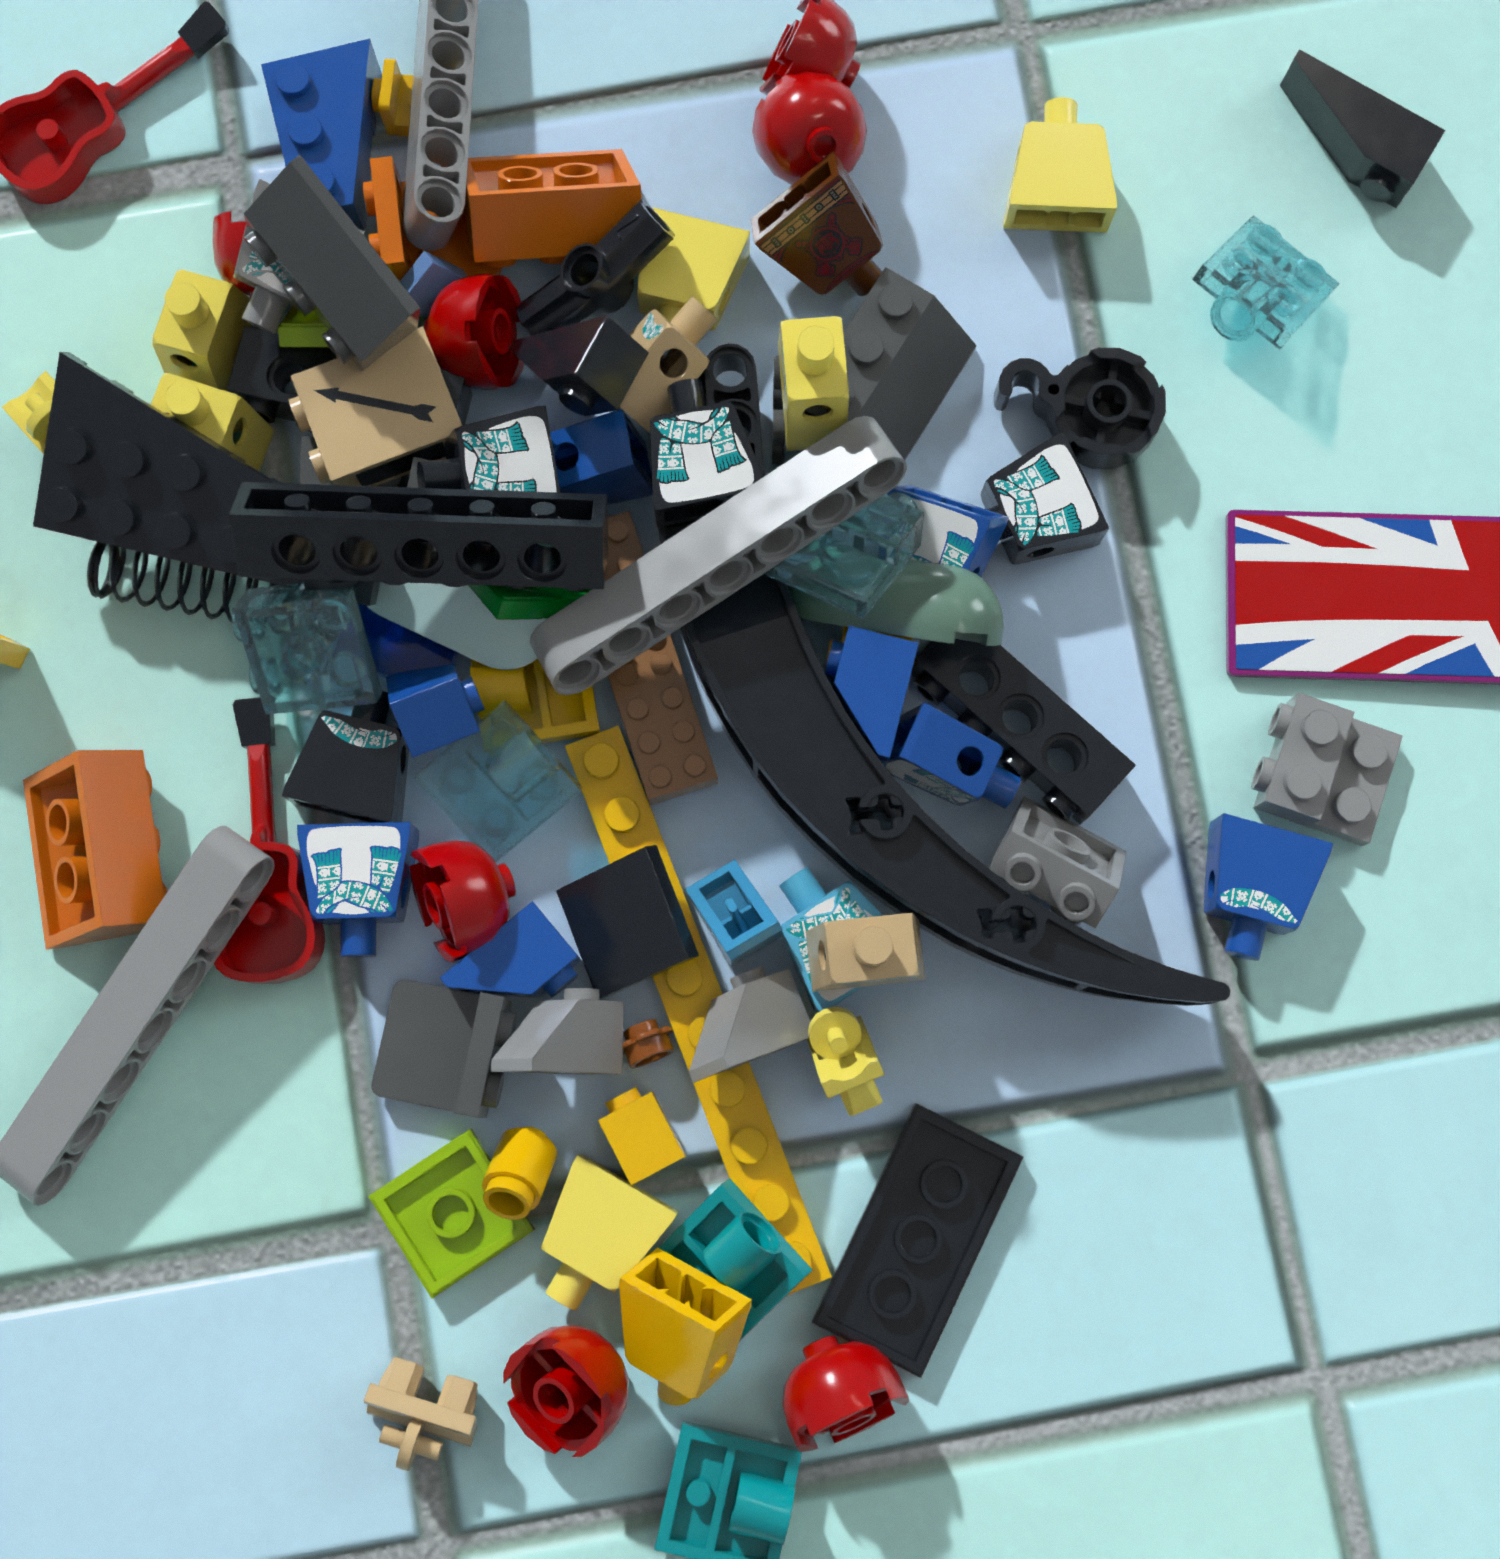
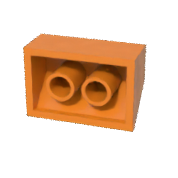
M623 150L468 158L464 214L468 244L474 263L483 262L487 266L500 268L514 265L519 259L539 258L540 261L545 263L559 264L563 263L569 251L577 245L584 243L596 245L641 200V184Z
M77 750L23 779L46 950L138 934L168 892L161 877L158 856L160 835L153 822L150 801L152 779L145 767L143 750Z

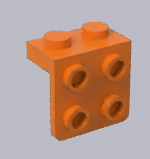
M393 157L371 158L372 181L363 182V194L368 216H376L378 233L369 234V243L396 278L401 281L425 250L415 247L403 233L402 215L405 181L401 182ZM464 209L450 242L444 248L437 251H426L462 268L467 276L476 274L495 276L500 275L502 272V267H490L483 262L474 263L468 244ZM427 211L429 214L439 217L436 213Z

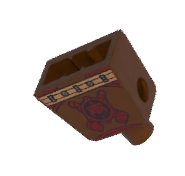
M834 151L750 219L754 244L817 294H827L845 280L859 296H865L870 292L882 273V270L871 259L883 248L878 225Z

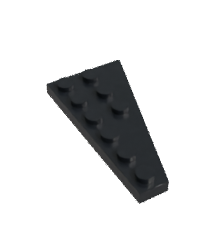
M59 352L33 527L238 575L229 513L242 482H281L257 471L246 464V460L178 420L168 412L163 413L135 396L132 390L116 380H109L87 366L88 363L72 353ZM358 537V538H360V539H362V540L369 541V540H367V539H365V538ZM248 577L365 606L376 604L380 582L374 581L328 583L315 579L268 581L262 578Z

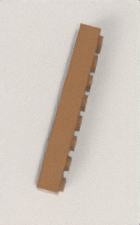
M630 511L608 517V563L605 581L644 556ZM669 635L608 675L650 806L718 784L713 761L671 635Z

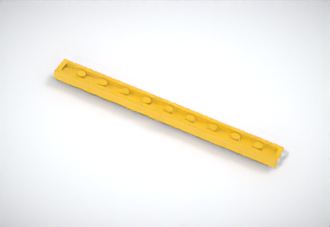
M618 725L565 745L609 864L643 847L657 845L699 954L698 957L653 976L689 1071L711 1000L722 995V991ZM746 1063L693 1083L729 1178L812 1269L789 1294L831 1278L828 1265L750 1064Z

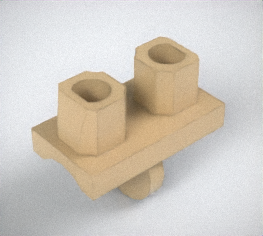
M393 1357L381 1377L379 1385L370 1383L364 1398V1404H368L367 1414L407 1426L406 1430H402L385 1424L379 1438V1443L400 1449L396 1468L409 1471L416 1454L438 1461L443 1442L424 1437L423 1432L471 1447L477 1430L476 1416L473 1415L476 1407L478 1384L455 1375H447L437 1404L416 1398L425 1373L424 1367L411 1361Z

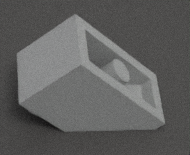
M763 966L739 974L730 979L733 990L711 1000L689 1069L693 1083L809 1039L808 1028L810 1019L790 968L766 976Z
M567 988L564 989L563 1000L539 1001L491 1059V1072L579 1075L622 1074L624 1002L599 1000V989Z

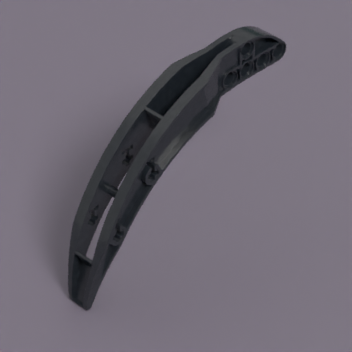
M728 343L720 345L706 356L710 362L698 378L702 382L706 405L722 402L733 403L742 426L749 432L747 438L764 476L757 371L754 357L746 348L738 344ZM725 371H736L745 378L743 382L732 387L724 386L716 380L717 376ZM697 520L658 527L660 545ZM779 564L680 628L693 669L706 698L728 739L758 784L778 810L822 855L852 882L896 914L913 913L919 919L921 929L946 944L1013 974L1049 985L1111 999L1179 1006L1213 1004L1229 998L1230 988L1226 983L1171 968L1122 949L1053 913L1005 882L967 852L935 823L894 779L846 713L809 641ZM853 810L855 811L852 825H859L861 832L849 835L851 825L850 811ZM874 812H881L885 822H892L891 829H881L879 820L871 819ZM1007 920L1009 928L1019 929L1020 938L1013 940L1012 933L1007 931L992 932L989 935L990 939L982 936V931L993 930L998 927L999 922Z

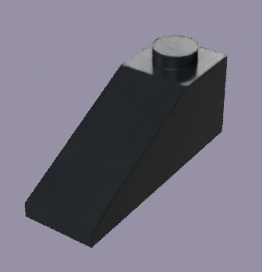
M1300 49L1280 84L1284 93L1347 181L1359 187L1363 194L1371 200L1385 202L1394 208H1397L1413 186L1446 131Z
M608 315L513 341L509 348L516 357L559 394L560 402L567 409L583 416L618 410L649 354L646 349Z

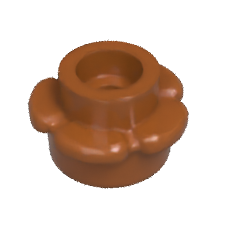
M650 1019L623 1031L626 1040L623 1042V1054H625L630 1068L648 1065L673 1053L674 1048L669 1038V1035L673 1033V1029L669 1026L659 1029L656 1019Z

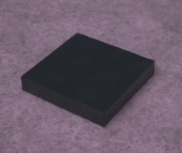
M657 845L643 847L556 890L592 988L599 989V999L616 994L699 956Z

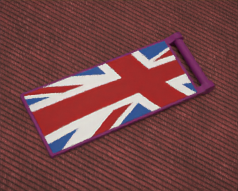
M1230 510L1226 515V672L1228 676L1500 685V517Z

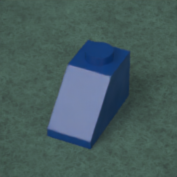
M849 625L844 643L832 641L825 675L835 677L833 689L843 708L869 747L886 767L891 756L919 643Z
M454 664L397 672L386 677L389 705L412 758L480 732L475 713L485 710L472 676L460 680Z
M532 901L501 926L491 941L467 954L444 973L440 979L446 987L452 990L538 998L546 991L552 998L578 977L577 972L573 968L582 960Z

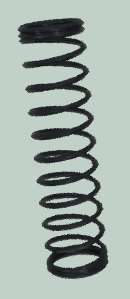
M96 542L90 553L87 567V586L89 592L95 598L99 597L102 599L113 592L115 598L124 603L135 596L138 603L143 607L150 606L158 600L159 605L165 611L173 610L180 603L182 610L187 615H193L202 608L205 615L212 620L225 612L228 620L233 624L239 623L247 615L249 622L255 628L263 626L270 620L272 627L277 632L284 631L292 623L294 630L299 636L308 634L315 626L319 638L323 641L328 639L330 642L338 637L343 625L347 601L336 599L333 619L330 625L335 598L315 594L313 618L308 627L301 631L298 627L296 613L303 591L292 588L291 613L285 624L279 627L275 621L274 608L278 601L281 585L273 583L269 585L268 611L260 622L254 621L251 607L256 596L259 580L248 577L245 590V608L238 618H233L229 610V602L234 592L237 575L225 572L223 579V604L215 614H211L208 611L206 600L212 587L215 570L209 568L206 584L208 571L206 567H202L200 601L194 609L189 610L184 603V595L190 583L193 564L187 563V571L183 583L186 563L181 561L177 577L178 597L172 605L167 606L162 600L161 593L168 578L171 559L165 558L164 571L160 582L161 566L164 557L159 556L154 575L155 594L149 601H144L139 595V589L146 574L149 554L143 553L142 567L137 580L138 563L141 552L138 551L135 552L132 565L133 590L127 597H122L118 594L116 586L124 570L126 548L121 547L120 556L119 547ZM108 545V570L103 586L99 590V565L104 549Z

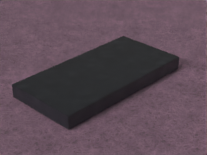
M914 1103L811 1322L849 1342L858 1341L875 1346L889 1358L892 1364L921 1378L1023 1160V1156Z

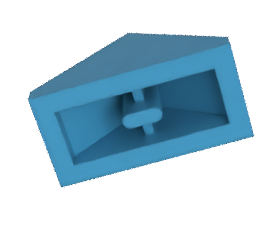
M735 859L685 888L731 967L781 938L783 929L779 921Z

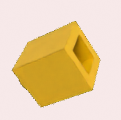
M635 1087L605 1103L610 1114L599 1119L598 1122L630 1185L686 1157L654 1092L641 1096L638 1088Z

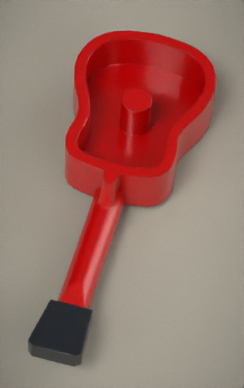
M204 1L178 31L180 37L115 85L108 82L97 85L83 72L69 70L60 74L48 87L39 92L15 97L0 105V174L19 194L36 204L47 205L66 199L82 184L95 161L100 156L118 147L124 140L126 134L125 126L118 111L194 55L199 59L229 34V27L209 1Z
M266 697L235 700L232 705L241 746L247 749L252 827L250 843L274 860L275 867L268 883L214 962V966L224 976L234 980L253 984H278L298 979L315 968L324 952L325 930L323 924L312 920L300 850L283 843H276L270 746H276L274 704Z

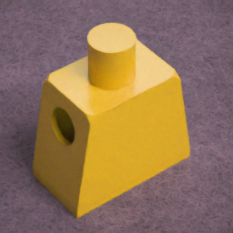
M658 1247L620 1277L619 1291L625 1357L631 1365L658 1380L657 1394L664 1403L679 1406L688 1403L691 1399L699 1398L732 1365L751 1308L752 1299Z

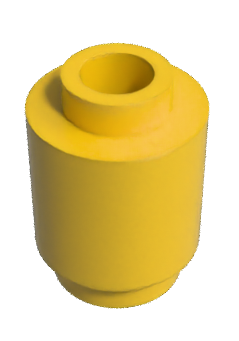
M517 1127L508 1129L502 1134L482 1181L484 1191L483 1202L492 1213L505 1219L519 1220L525 1218L530 1210L535 1209L539 1205L557 1159V1149L545 1133L534 1127Z

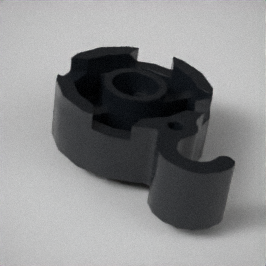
M1098 347L1090 350L1088 355L1076 359L1069 366L1067 365L1058 375H1052L1041 362L1031 358H1019L1010 362L1002 370L994 392V407L998 411L1005 410L1013 388L1017 386L1027 388L1033 396L1034 413L1046 422L1052 437L1062 432L1065 433L1079 464L1091 469H1115L1134 462L1150 446L1166 413V391L1163 384L1159 387L1155 376L1145 367L1146 361L1141 356L1122 348ZM1100 401L1109 402L1110 412L1118 414V416H1103L1095 408H1097Z

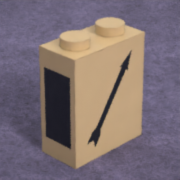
M423 326L417 328L363 371L359 369L352 359L344 365L337 358L291 375L298 396L288 401L301 432L312 431L318 448L308 451L322 485L332 482L333 485L377 486L409 474L413 457L426 460L446 459L445 441L455 428L462 426Z

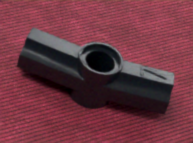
M641 199L596 245L584 243L577 245L569 251L561 265L560 274L522 301L520 306L516 308L521 325L532 336L580 323L597 310L607 314L617 312L625 306L634 289L633 278L674 239L675 234L654 209Z

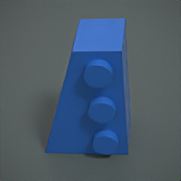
M370 38L261 64L285 166L301 155L356 227L365 233L367 210L363 194V182L371 181L370 157L372 137L375 136L377 121L372 108V85L374 78H381V70Z

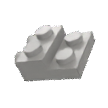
M1298 693L1286 704L1280 703L1273 714L1268 735L1275 737V741L1269 758L1265 756L1261 758L1252 779L1251 789L1258 791L1253 808L1361 846L1370 843L1403 735L1354 719V711Z
M1024 796L1012 817L1007 833L995 852L989 869L1023 894L1028 895L1031 893L1049 903L1051 910L1060 917L1073 924L1084 922L1096 929L1119 891L1127 851L1070 820L1068 822L1064 821L1048 808Z

